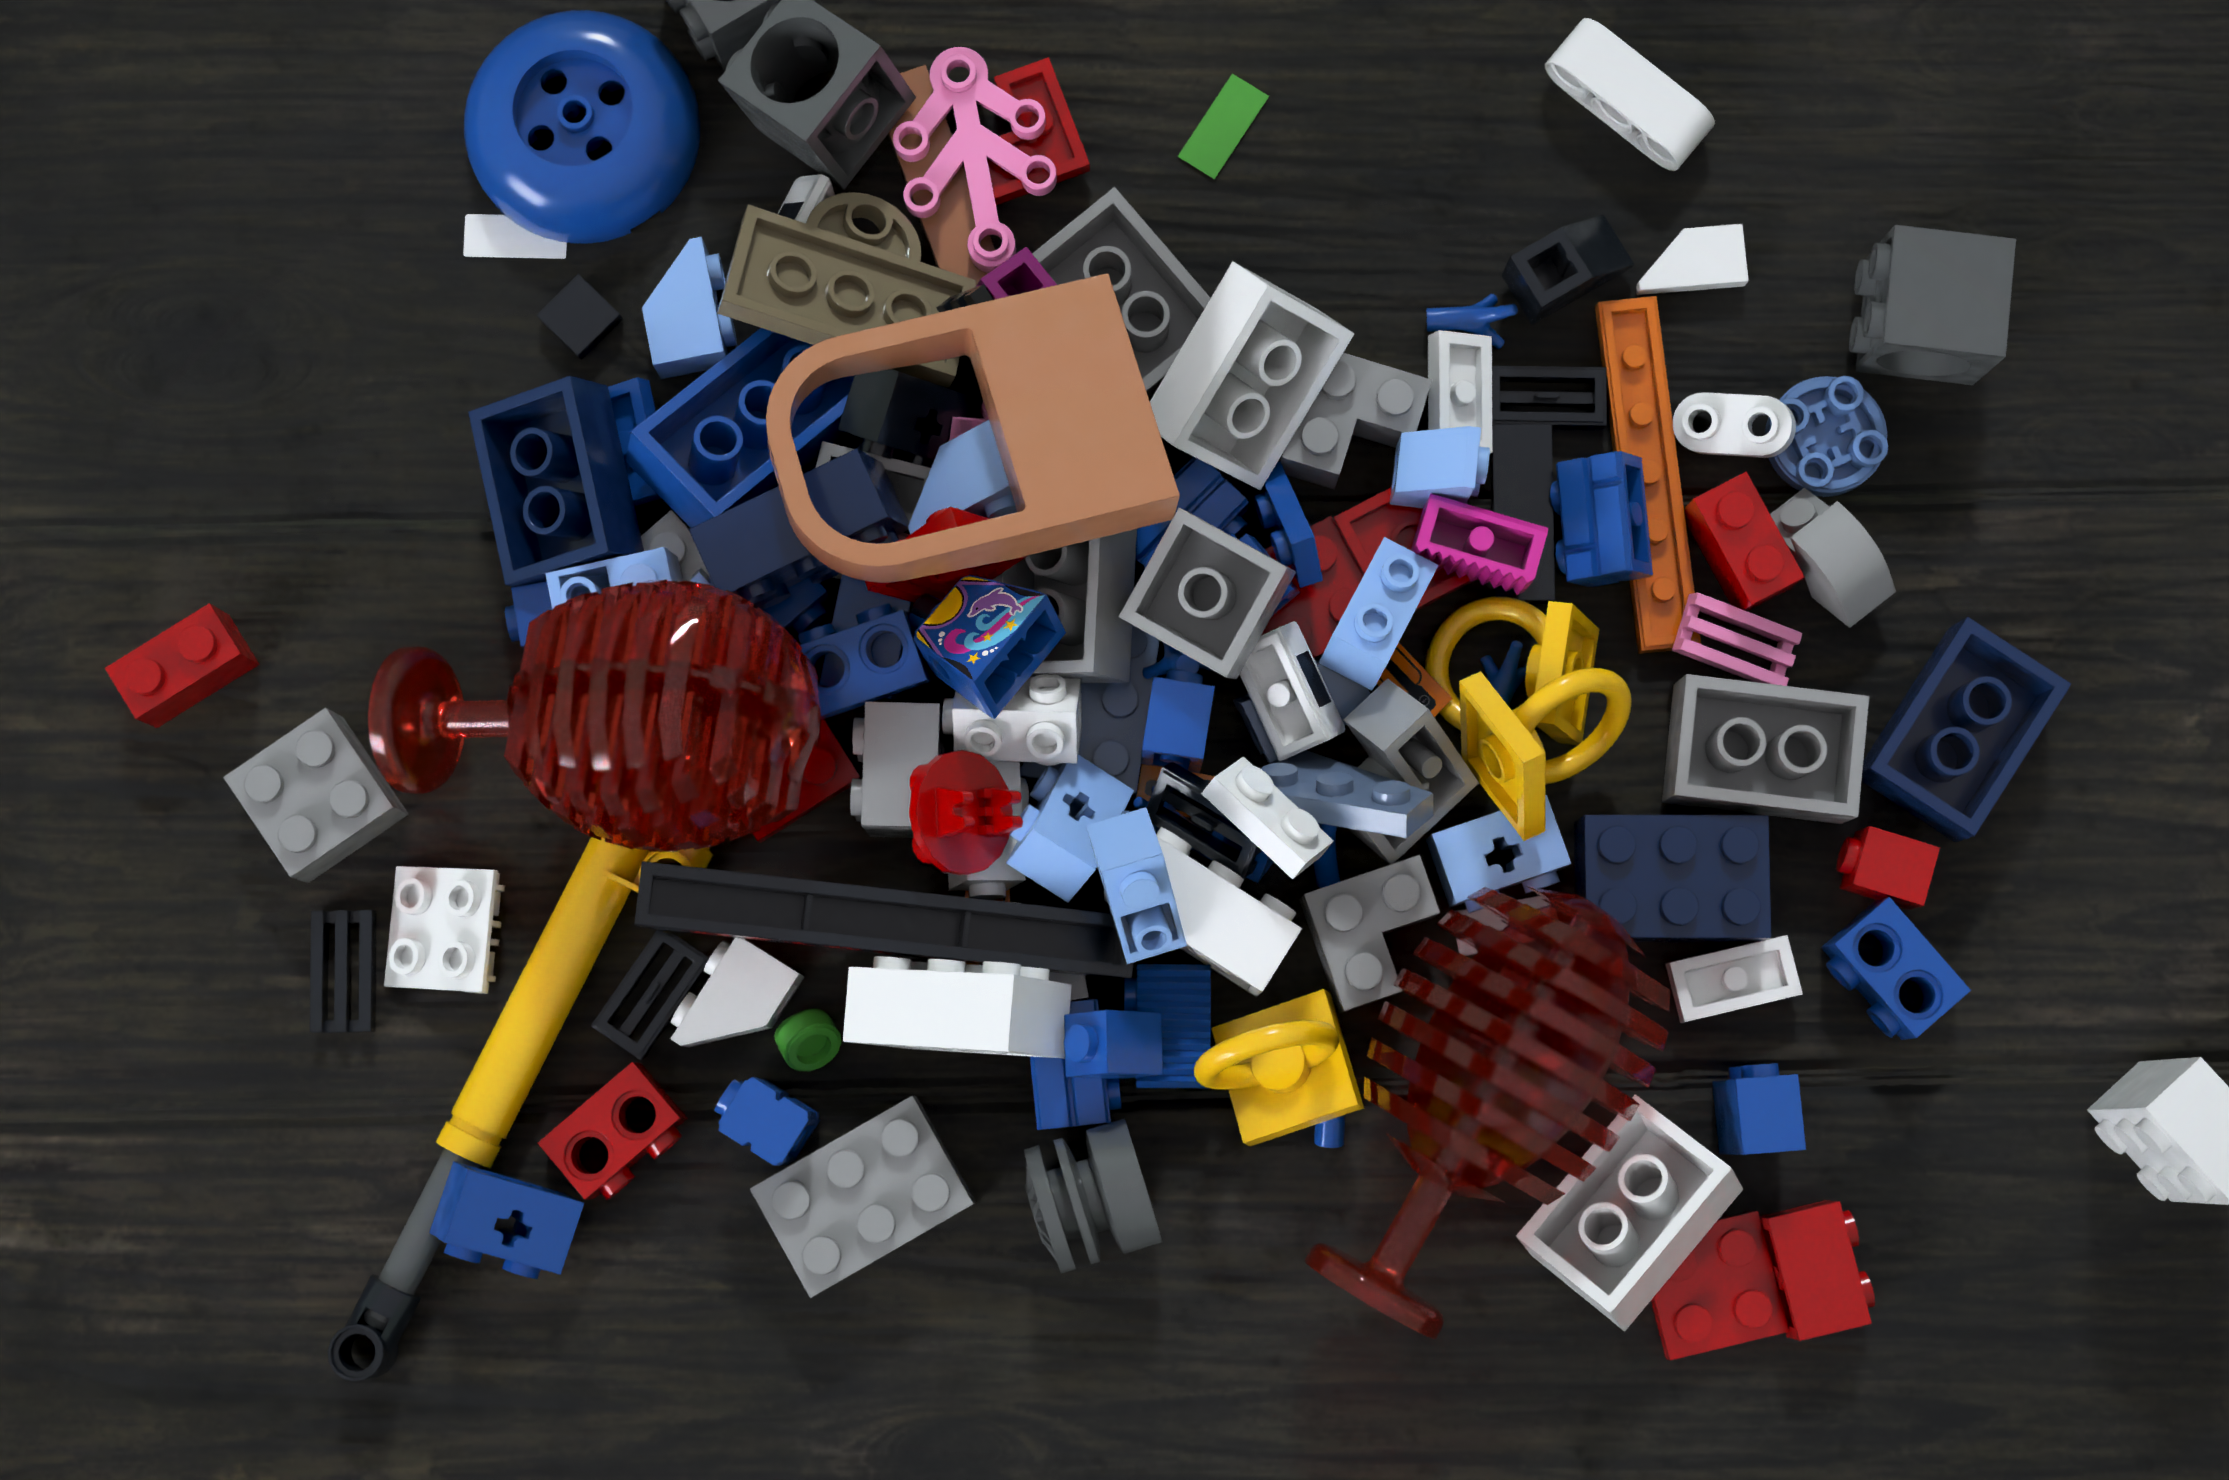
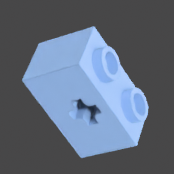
M1384 537L1332 634L1319 663L1373 691L1439 565Z
M1079 754L1077 764L1063 763L1058 770L1048 766L1037 780L1029 795L1038 801L1035 808L1028 804L1020 815L1023 820L1022 827L1010 831L1009 836L1016 839L1017 843L1006 864L1068 903L1097 868L1086 825L1121 815L1134 790Z
M1545 795V832L1526 841H1523L1501 811L1433 833L1426 839L1449 907L1465 903L1468 913L1503 902L1500 890L1520 883L1523 885L1525 894L1560 882L1556 871L1564 869L1571 864L1547 795ZM1494 842L1497 843L1500 850L1512 849L1514 859L1506 864V873L1503 872L1499 864L1491 866L1487 864L1485 856L1494 850Z

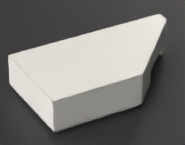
M1732 224L1684 228L1638 282L1636 294L1646 295L1744 287L1749 279L1743 225Z

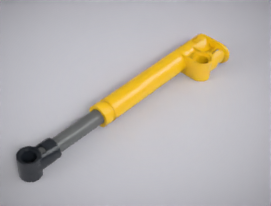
M631 758L451 1111V1114H453L450 1121H446L436 1140V1143L444 1147V1150L380 1276L374 1274L370 1276L344 1328L337 1331L330 1341L328 1362L332 1370L342 1379L359 1381L380 1377L387 1373L395 1364L398 1355V1343L421 1300L416 1291L441 1243V1240L429 1232L453 1161L477 1168L480 1165L491 1168L501 1148L499 1144L502 1138L506 1139L631 890L638 893L642 861L661 864L678 863L682 866L707 868L713 856L709 849L725 817L735 819L739 811L737 808L655 767ZM361 1334L370 1338L375 1346L374 1361L366 1369L361 1368L355 1363L351 1351L353 1342Z

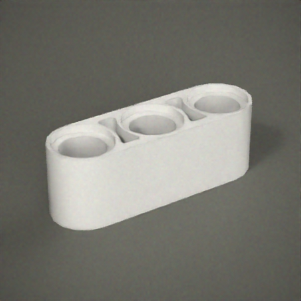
M1582 19L1545 63L1547 74L1562 90L1652 161L1665 169L1672 171L1679 169L1715 125L1712 114L1698 99L1609 29L1592 19Z

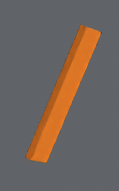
M1657 296L1601 301L1596 304L1595 313L1602 367H1606L1607 408L1613 451H1623L1641 457L1643 465L1653 576L1629 581L1638 654L1671 651L1688 596L1695 593ZM1693 632L1691 641L1701 644L1700 634Z

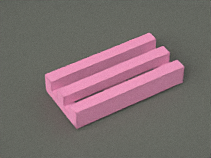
M1692 593L1688 596L1672 651L1753 682L1787 686L1789 678L1785 677V673L1788 667H1793L1796 655L1791 654L1793 646L1800 644L1803 633L1704 594ZM1699 612L1705 613L1777 641V647L1775 648L1697 618ZM1693 632L1699 633L1772 662L1770 670L1691 641Z

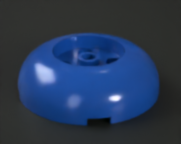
M590 10L557 12L542 16L517 28L496 45L485 58L475 75L466 100L464 113L465 146L469 162L482 189L495 206L514 223L529 232L560 242L589 244L613 240L632 233L630 229L645 222L658 211L662 214L677 198L687 183L695 165L700 143L701 122L696 95L678 59L660 39L645 28L630 20L605 12ZM554 77L567 78V85L561 93L549 94L543 90L545 84ZM621 88L625 90L624 98L619 104L606 105L600 100L602 89L610 93ZM586 113L582 121L578 123L569 122L571 119L577 118L579 114ZM547 129L554 134L553 144L543 151H538L531 147L538 139L537 130ZM604 141L612 145V151L602 158L593 161L588 157V152L599 148Z

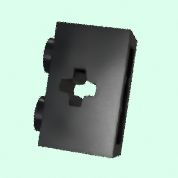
M892 369L855 375L838 430L861 437L858 446L860 450L891 459L894 457L896 449L904 451L901 461L931 468L939 447L950 439L952 417L978 418L983 400Z

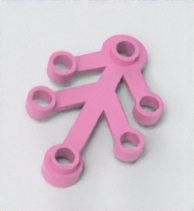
M953 47L940 53L933 61L930 69V83L933 93L913 121L904 122L895 129L893 143L895 151L901 159L908 162H916L923 159L930 148L929 137L950 110L954 109L957 130L925 175L911 180L906 185L903 197L907 210L913 216L918 218L932 216L940 207L941 194L964 163L976 225L968 237V251L972 263L979 270L989 273L1016 254V244L1012 231L1005 224L999 222L987 159L1021 180L1024 189L1035 196L1046 195L1054 189L1057 182L1056 168L1048 157L1042 155L1030 157L982 126L976 103L1010 122L1014 134L1024 140H1032L1039 137L1045 129L1046 118L1041 104L1032 99L1017 100L988 81L989 73L986 62L976 51L966 47ZM956 67L966 68L970 72L969 77L963 82H953L948 78V75ZM1024 112H1033L1039 117V120L1032 127H1023L1017 123V118ZM908 134H917L922 138L920 146L912 150L902 147L901 141ZM1034 168H1044L1049 172L1050 176L1045 182L1036 184L1028 179V174ZM922 189L930 191L933 194V198L927 205L918 206L911 201L916 191ZM987 235H996L1002 239L1000 248L991 252L982 249L980 243Z

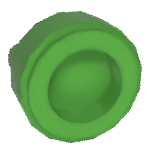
M806 1009L789 1016L782 1021L774 1034L775 1042L785 1062L790 1068L797 1071H813L823 1067L835 1057L841 1045V1034L829 1015L820 1009Z

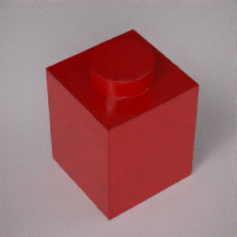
M1872 826L1860 829L1855 832L1854 838L1846 837L1840 849L1836 870L1844 874L1839 889L1874 900L1890 897L1898 907L1907 910L1924 906L1940 847Z

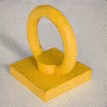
M1487 597L1460 607L1440 625L1434 634L1425 661V670L1453 698L1439 713L1447 722L1461 731L1460 700L1451 687L1449 662L1458 641L1473 627L1488 621L1504 620L1523 627L1533 636L1537 644H1534L1530 650L1525 676L1528 697L1547 683L1564 674L1579 669L1594 668L1599 628L1573 603L1548 601L1546 615L1535 606L1510 597ZM1590 693L1578 695L1563 702L1549 712L1539 722L1537 727L1558 743L1579 745L1583 741ZM1522 705L1513 709V713L1515 714Z
M1602 668L1579 669L1564 674L1544 685L1531 695L1514 714L1480 671L1459 681L1462 758L1523 841H1526L1545 832V785L1563 781L1585 770L1601 758L1619 738L1631 712L1630 690L1623 678L1613 671ZM1594 692L1605 695L1607 699L1606 710L1594 731L1572 750L1558 757L1546 760L1543 744L1535 730L1539 722L1554 708L1573 697Z
M1325 989L1212 1027L1211 1030L1216 1045L1204 1052L1194 1066V1076L1202 1086L1214 1090L1229 1091L1242 1141L1250 1147L1364 1109L1332 997Z

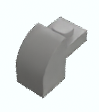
M1803 488L1770 514L1798 566L1802 569L1811 597L1849 628L1896 592L1889 568L1878 546L1861 523L1838 501L1829 507L1809 490Z

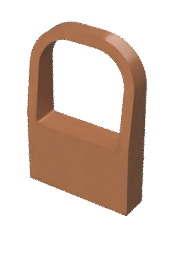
M1108 273L824 340L803 351L786 366L773 386L768 401L766 413L768 449L789 523L800 542L815 558L829 568L854 579L878 583L898 582L1012 560L1170 521L1176 513L1180 494ZM963 355L970 357L1017 512L910 539L882 544L860 542L846 537L830 527L820 517L811 502L791 433L794 416L803 400L819 386L835 379L940 361Z

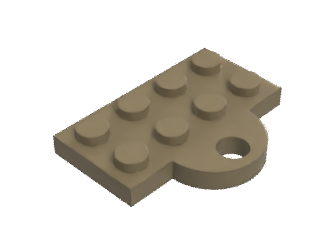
M855 192L830 196L821 201L811 211L806 223L748 204L740 226L717 314L815 345L833 337L939 313L936 307L951 296L975 288L976 280L920 262L921 245L912 223L899 209L876 196ZM852 219H868L878 227L880 233H863L855 227ZM960 356L894 368L892 370L950 388L956 376Z

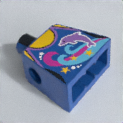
M974 575L962 577L943 600L930 594L921 595L913 603L909 615L911 625L917 629L914 641L932 672L978 709L994 719L1066 634L1046 594Z

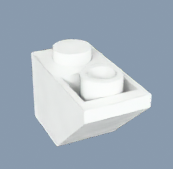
M735 938L731 945L723 940L705 965L704 972L709 974L710 978L699 995L696 996L689 992L675 1011L670 1023L676 1026L677 1029L672 1035L671 1040L680 1046L693 1047L771 1029L801 984L804 976L746 939Z

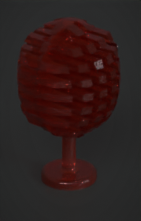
M667 579L639 582L636 586H633L632 582L602 588L601 594L593 592L574 597L565 603L556 605L553 610H547L529 622L520 672L514 675L513 685H509L507 700L464 701L461 686L454 670L438 652L420 646L402 647L395 650L380 666L372 685L368 709L369 737L372 752L381 774L393 788L406 794L430 793L443 786L458 765L465 738L508 737L504 757L513 772L549 811L551 808L559 818L573 826L574 829L600 841L603 837L606 843L632 850L634 848L650 852H677L682 849L691 848L696 850L725 842V838L729 836V841L760 831L761 826L768 825L771 822H778L798 809L803 772L814 745L818 746L821 727L817 684L818 675L816 668L812 665L810 659L801 652L802 647L793 636L770 614L759 607L757 609L754 608L753 603L728 590L724 591L708 584L685 580L679 582L667 581Z
M1483 887L1468 896L1467 898L1502 919L1501 922L1508 926L1498 931L1472 917L1450 910L1437 925L1478 951L1476 955L1470 959L1441 943L1424 937L1415 949L1414 954L1454 981L1446 990L1426 978L1402 968L1394 982V986L1435 1012L1429 1024L1385 1001L1378 1020L1420 1045L1415 1061L1374 1038H1371L1366 1056L1410 1082L1408 1099L1406 1101L1364 1076V1098L1407 1124L1411 1146L1387 1133L1386 1135L1419 1176L1369 1261L1363 1263L1331 1245L1318 1243L1310 1249L1304 1262L1319 1274L1363 1302L1432 1339H1436L1443 1328V1315L1433 1305L1405 1288L1404 1278L1451 1195L1455 1194L1459 1197L1504 1202L1482 1189L1497 1185L1503 1181L1546 1205L1565 1195L1564 1192L1525 1169L1540 1158H1543L1584 1182L1597 1167L1558 1145L1557 1141L1567 1131H1570L1602 1150L1610 1152L1620 1136L1582 1112L1591 1101L1631 1121L1640 1104L1603 1080L1607 1070L1612 1069L1621 1076L1645 1087L1650 1086L1656 1069L1650 1063L1618 1044L1621 1033L1644 1045L1647 1044L1653 1049L1664 1051L1669 1032L1629 1006L1628 1003L1630 993L1651 1005L1654 1004L1660 1009L1669 1012L1670 989L1629 963L1626 947L1643 956L1645 954L1611 914L1579 895L1528 887L1545 898L1541 900L1549 904L1538 909L1522 904L1503 893L1499 894L1487 887Z

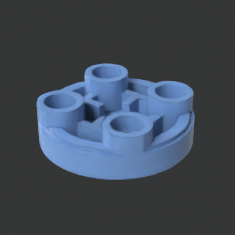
M1824 376L1811 378L1796 384L1779 399L1792 411L1796 421V433L1790 446L1781 454L1769 457V460L1777 474L1793 488L1799 491L1806 488L1815 496L1829 497L1841 495L1864 483L1885 458L1888 451L1887 427L1883 413L1872 396L1853 377L1841 376L1837 378ZM1768 417L1766 423L1765 435L1770 431L1772 426L1770 417Z

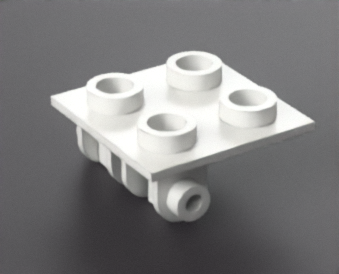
M396 866L384 987L488 994L489 982H496V976H493L495 952H490V946H499L500 941L498 939H491L492 928H501V922L494 921L493 916H499L501 892L505 891V885L499 884L500 873H498V870Z

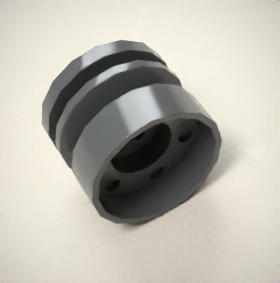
M1125 1118L1086 1130L1088 1159L1076 1162L1063 1138L1053 1140L1061 1166L1053 1170H1047L1039 1145L1024 1149L1026 1158L1025 1188L1042 1244L1044 1243L1056 1260L1061 1274L1076 1269L1069 1243L1073 1240L1083 1239L1091 1264L1100 1262L1098 1233L1110 1229L1123 1254L1162 1242Z

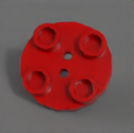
M958 750L937 755L928 764L918 765L910 776L911 799L909 817L913 832L912 847L917 859L922 863L933 864L941 871L957 875H969L986 870L1002 855L1010 837V831L1019 829L1023 825V820L1020 816H1012V804L1021 802V793L1009 790L998 769L980 754Z

